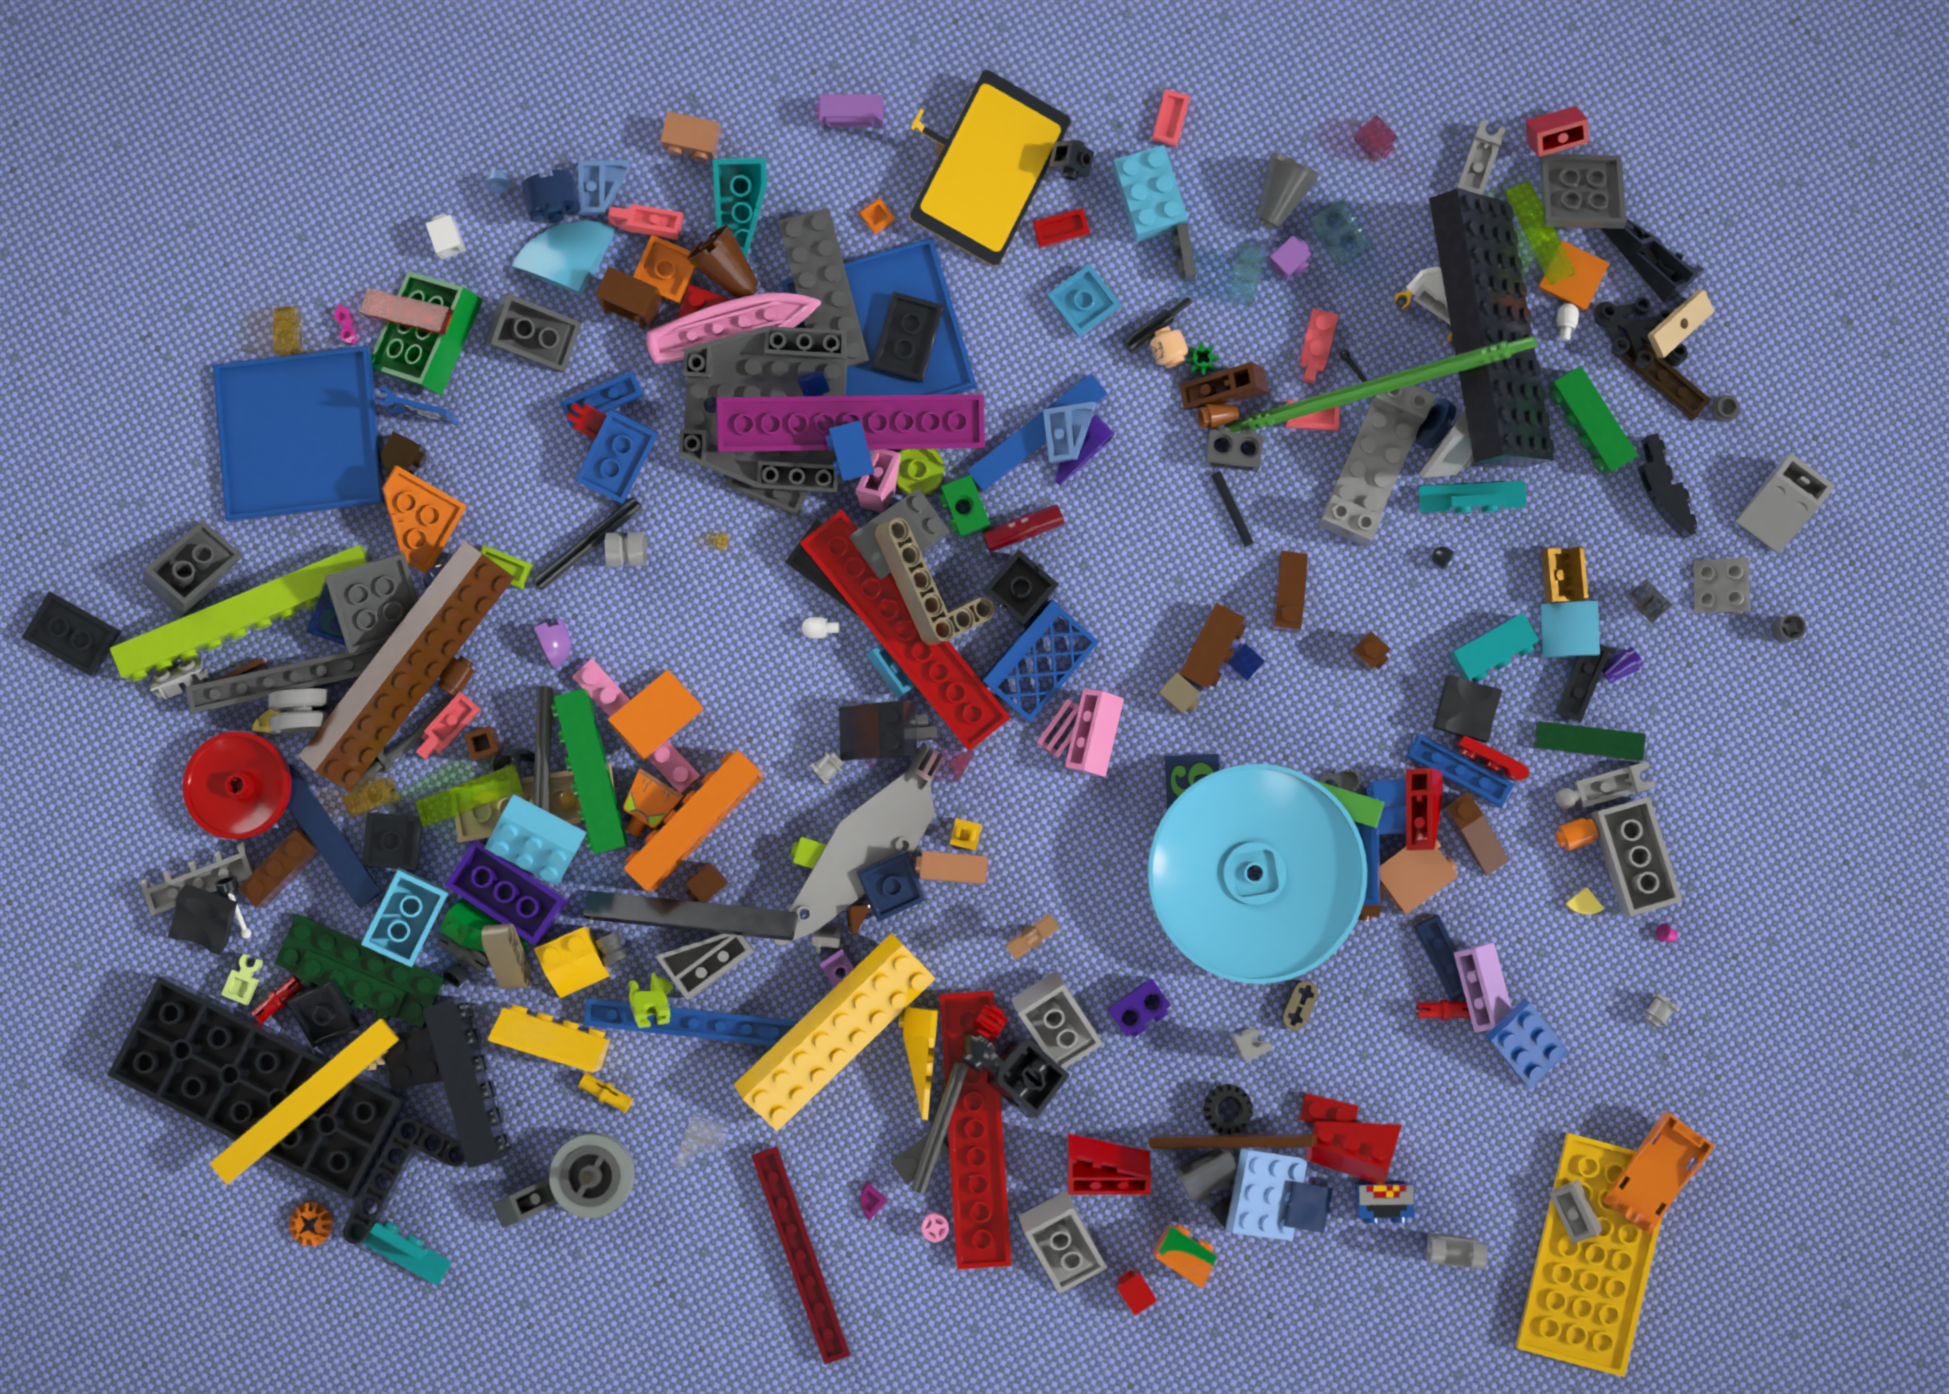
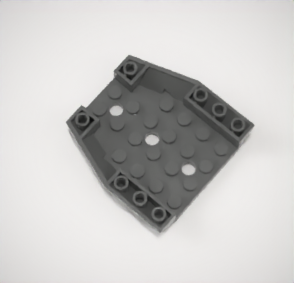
M764 326L684 349L683 376L687 377L685 422L684 429H680L679 456L757 488L837 492L840 477H836L833 461H837L835 451L718 452L717 413H709L706 409V402L710 398L846 396L848 367L846 331Z

